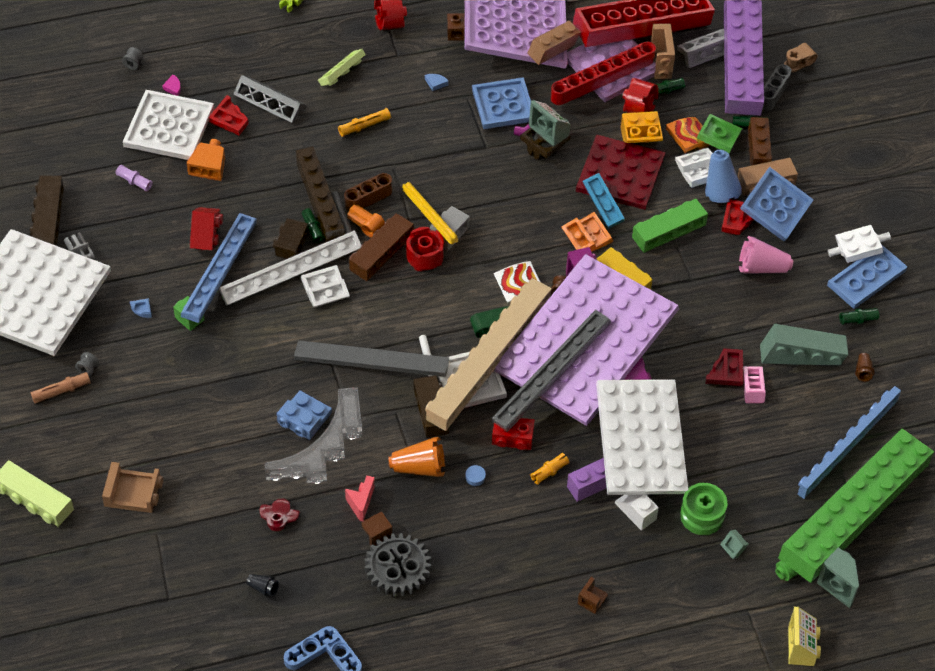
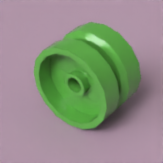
M710 483L692 485L684 494L680 511L681 521L685 528L698 535H710L717 532L722 527L728 506L726 495L720 488Z

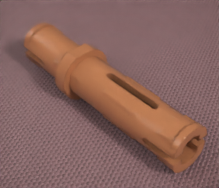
M87 372L75 377H66L61 382L31 392V396L36 404L67 391L73 392L75 388L90 384L91 382Z

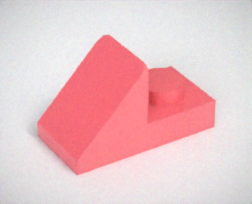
M366 476L365 482H361L359 491L345 489L346 500L360 521H364L375 488L374 477Z

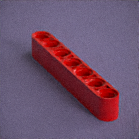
M651 42L641 43L553 83L551 102L555 105H563L651 65L655 59L656 46Z

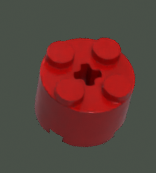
M374 0V10L377 9L375 20L379 30L405 27L404 17L407 16L406 6H403L402 0Z
M632 78L629 89H625L623 93V99H625L623 112H653L656 106L653 105L654 99H658V85Z
M420 227L414 229L407 238V260L416 271L431 270L442 264L444 258V239L439 231L430 230L429 227Z

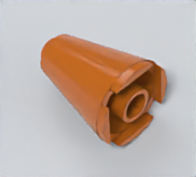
M433 437L392 452V456L389 457L390 469L393 468L394 472L443 477L445 472H441V467H445L444 451L442 444L438 445L437 442L441 439Z

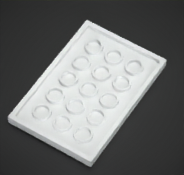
M597 380L596 388L607 495L685 494L688 490L675 380Z

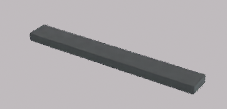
M595 309L492 417V421L508 432L610 325L611 320Z
M299 340L294 354V359L300 361L446 377L449 365V357Z

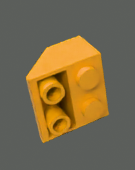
M658 111L622 114L621 132L624 142L663 141Z

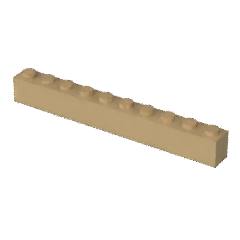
M533 278L522 286L519 295L512 298L510 306L501 312L497 322L494 321L489 332L481 337L478 346L471 349L466 361L463 360L457 372L450 375L445 387H441L436 394V398L433 401H429L425 408L427 421L445 431L450 427L495 370L504 353L551 296L550 287Z

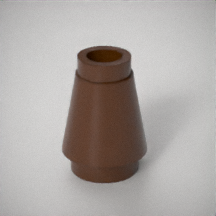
M861 353L858 356L855 375L860 381L866 382L873 378L875 371L870 355Z

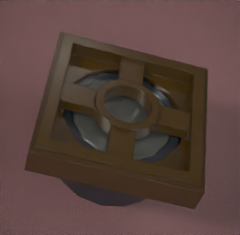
M531 127L520 135V140L527 144L529 155L531 156L534 153L536 160L539 157L547 159L555 155L557 150L571 139L569 134L560 143L552 146Z

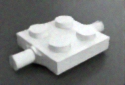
M871 225L835 235L838 247L828 249V254L830 257L841 254L845 257L847 263L883 253V247L880 242L891 240L889 232L877 235Z

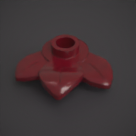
M284 498L277 499L273 502L272 506L266 504L260 506V516L267 520V525L272 531L283 530L287 523L296 521L300 514V511L290 509L289 501Z

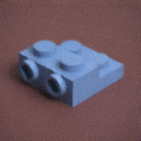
M299 391L291 401L287 400L277 412V422L282 427L291 429L298 436L310 440L331 415L332 408Z

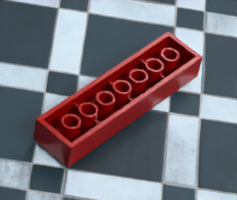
M621 0L576 8L573 25L580 31L579 36L585 47L651 36L653 24H671L672 32L711 25L715 9L709 0Z

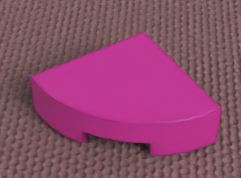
M172 75L163 85V90L179 96L181 89L180 81L175 75Z

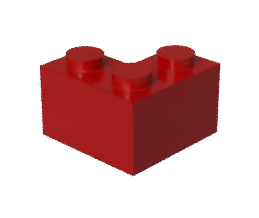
M198 207L192 211L190 248L213 250L215 246H218L219 235L216 234V230L223 224L221 209Z

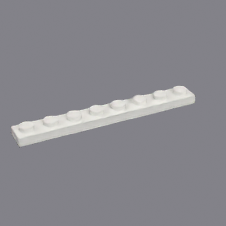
M352 231L219 288V291L226 306L357 251L362 245L356 232Z

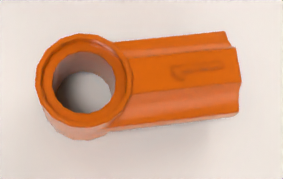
M353 205L347 214V218L360 226L368 237H372L374 232L385 224L384 219L379 214L374 213L372 215L359 205Z

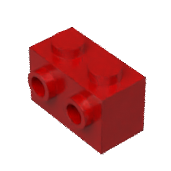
M520 418L508 432L494 423L492 445L513 447L519 450H531L535 419Z

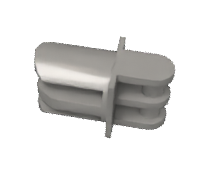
M80 232L77 233L79 241L75 234L71 235L73 246L68 237L64 239L69 251L93 260L95 259L88 242H85Z

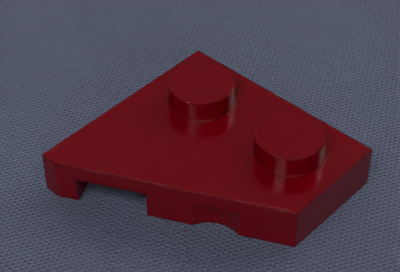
M723 349L719 359L714 363L709 375L707 374L705 384L743 386V350Z

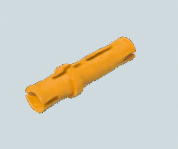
M385 108L360 119H352V122L338 126V131L342 137L353 132L358 133L363 128L387 119L389 120L391 115L389 110Z

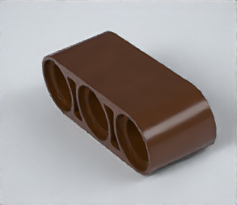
M381 173L346 190L344 194L346 210L349 211L353 205H359L364 209L392 194V177L387 173Z

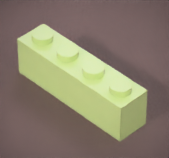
M8 460L0 469V494L10 496L16 504L21 503L26 506L29 512L32 514L37 513L48 524L53 523L59 527L74 510L72 500L11 461Z

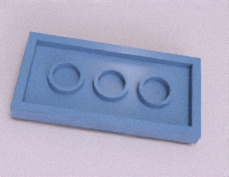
M883 245V253L857 260L828 281L827 286L853 309L907 270V266Z

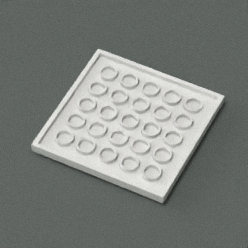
M10 229L0 244V335L55 356L111 272V267Z

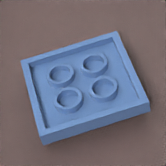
M524 77L472 85V92L483 129L529 122L531 100Z
M769 167L740 209L782 241H785L813 199Z

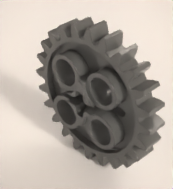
M394 533L391 535V539L384 536L383 542L377 539V546L371 545V551L366 552L365 573H367V579L371 580L372 586L378 584V591L384 588L385 595L393 591V596H396L397 592L404 596L406 590L412 594L413 587L420 590L419 583L425 585V578L430 577L431 557L429 556V550H424V543L418 545L417 538L411 541V535H408L406 539L403 538L402 533H400L399 538H396ZM390 551L394 552L397 563H395L394 556ZM405 551V552H407V553H406V554H400L399 552ZM395 575V576H397V577H396V578H390L389 576Z

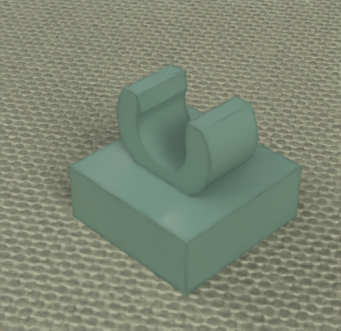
M735 529L728 533L720 545L732 559H736L747 548L749 543Z

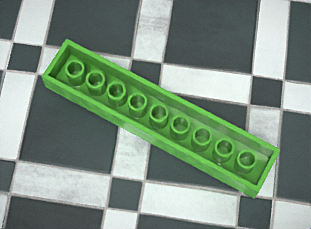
M901 429L783 544L778 558L812 583L820 574L822 565L838 547L844 550L929 465L934 451L907 431Z

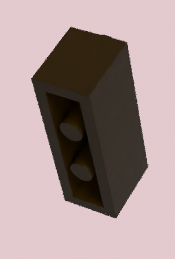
M436 375L413 379V390L426 438L449 434V428L445 431L426 420L425 408L427 404L436 398L438 390L443 387L442 382H438Z

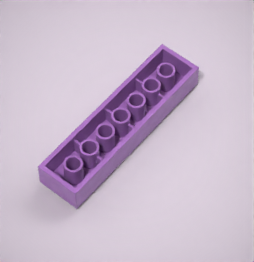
M725 0L724 2L725 113L761 116L764 104L761 0Z

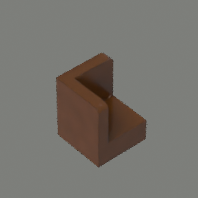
M382 511L361 523L369 536L370 545L376 546L377 539L383 542L384 536L389 539L393 534L392 525Z
M591 577L579 593L578 605L596 614L608 594L595 587V578Z

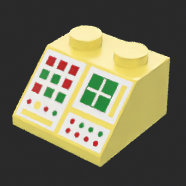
M794 607L788 626L789 664L814 666L816 659L820 658L821 647L817 646V640L820 639V627H817V619L799 607Z

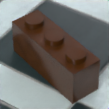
M751 117L748 128L750 166L771 162L769 119Z

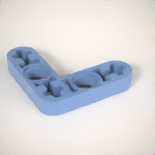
M331 626L320 629L288 649L284 654V664L290 670L299 669L324 652H327L341 671H353L352 669L349 670L348 663L346 662L348 660L352 667L356 666V671H362V664L339 632ZM328 634L329 636H332V640H330L329 638L325 639V635ZM309 644H314L317 646V649L314 652H308L305 647ZM339 648L346 650V654L342 657L335 655V651ZM291 656H293L294 658L297 657V661H296V662H294L293 660L290 661V657H291Z

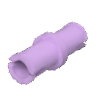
M119 165L116 170V175L126 179L131 185L135 184L145 191H149L152 186L151 180L141 176L137 171L126 168L124 165Z

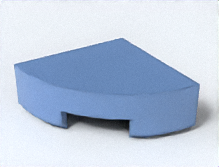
M425 75V80L432 91L448 86V80L441 75Z
M149 298L130 301L131 309L135 314L144 318L152 317Z

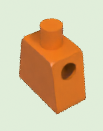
M211 139L209 144H198L187 161L188 175L222 181L225 152L224 148L220 146L221 142L219 140Z

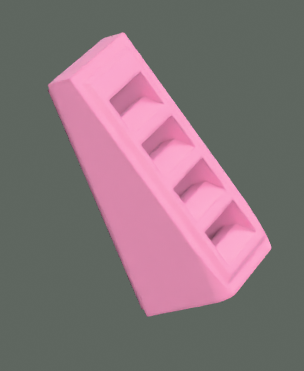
M743 367L745 402L764 403L766 392L763 367Z

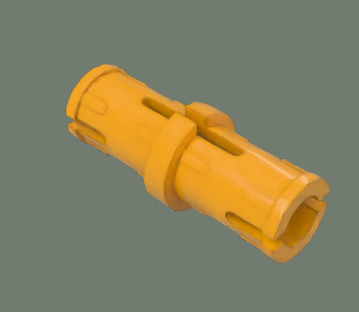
M561 453L550 462L546 461L541 468L530 474L533 481L536 480L535 484L538 485L549 476L556 475V471L569 464L567 456L563 458L565 454Z

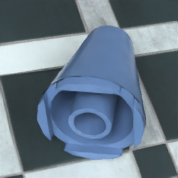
M716 150L710 157L705 195L712 202L726 203L729 202L730 198L735 197L737 199L741 195L742 187L729 153L724 150Z

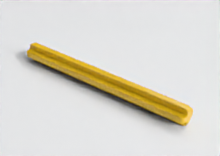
M410 182L403 184L402 188L406 195L449 244L457 243L458 238L455 232Z

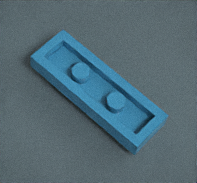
M597 173L585 179L583 184L608 229L625 221L600 174Z

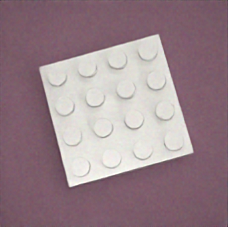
M145 90L123 140V147L188 160L202 139L209 122L208 117L214 110V103Z

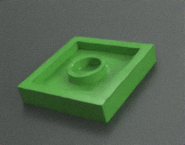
M709 114L697 139L730 153L742 128Z

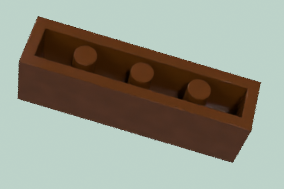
M397 213L392 218H388L384 226L377 229L368 241H365L357 252L350 256V271L368 281L406 243L410 233L414 230V224Z

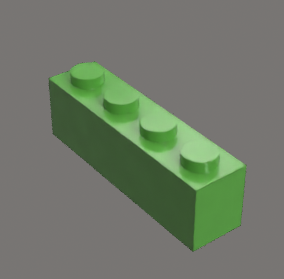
M697 199L686 201L676 208H670L667 212L637 223L633 227L632 238L645 253L705 226L708 213Z

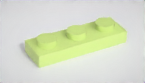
M363 49L351 52L318 79L320 85L331 86L335 84L340 75L344 76L350 71L349 68L351 66L358 65L362 61L361 58L366 55Z

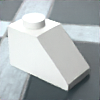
M646 494L623 495L615 501V504L640 530H643L657 519L659 507Z

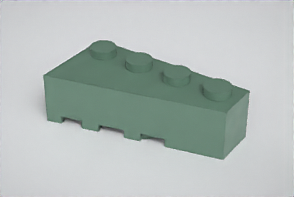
M774 324L760 344L762 364L841 365L848 356L847 339L844 335Z

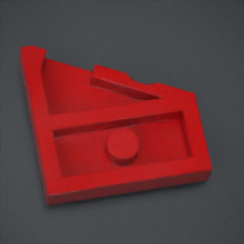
M228 95L208 117L210 123L237 135H240L249 124L248 118L240 112L237 105L231 102V98Z
M729 199L721 232L740 235L754 221L752 217L740 209L744 202Z

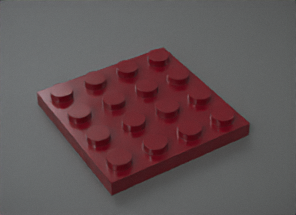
M596 134L577 183L576 192L589 195L583 181L599 173L615 202L646 210L665 158V152Z

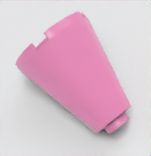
M747 237L749 241L744 242L739 261L743 262L742 266H739L740 272L787 273L788 270L792 269L793 259H791V255L754 237Z

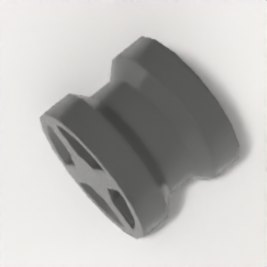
M131 47L127 50V55L122 58V63L127 68L135 70L138 68L139 62L143 60L144 55L139 49Z
M84 352L80 357L81 360L77 361L75 368L81 374L87 372L88 376H92L94 368L100 362L95 355Z

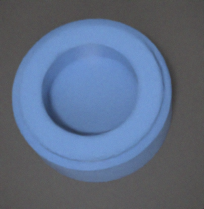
M477 465L470 466L466 470L465 475L467 483L472 486L483 484L486 475L485 470Z

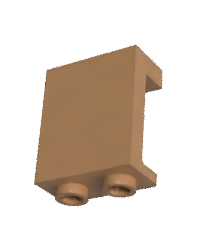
M653 24L651 43L656 46L655 53H657L654 78L672 79L675 51L671 24Z
M111 462L102 495L104 507L152 513L154 505L157 506L159 500L158 488H162L163 476H160L159 469L155 468L154 474L122 470L120 463Z

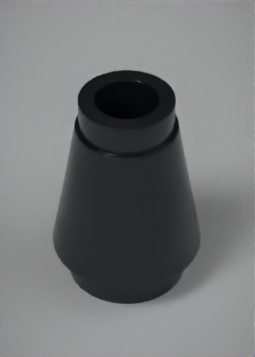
M250 574L247 578V585L266 597L274 596L278 591L279 582L275 580V577Z

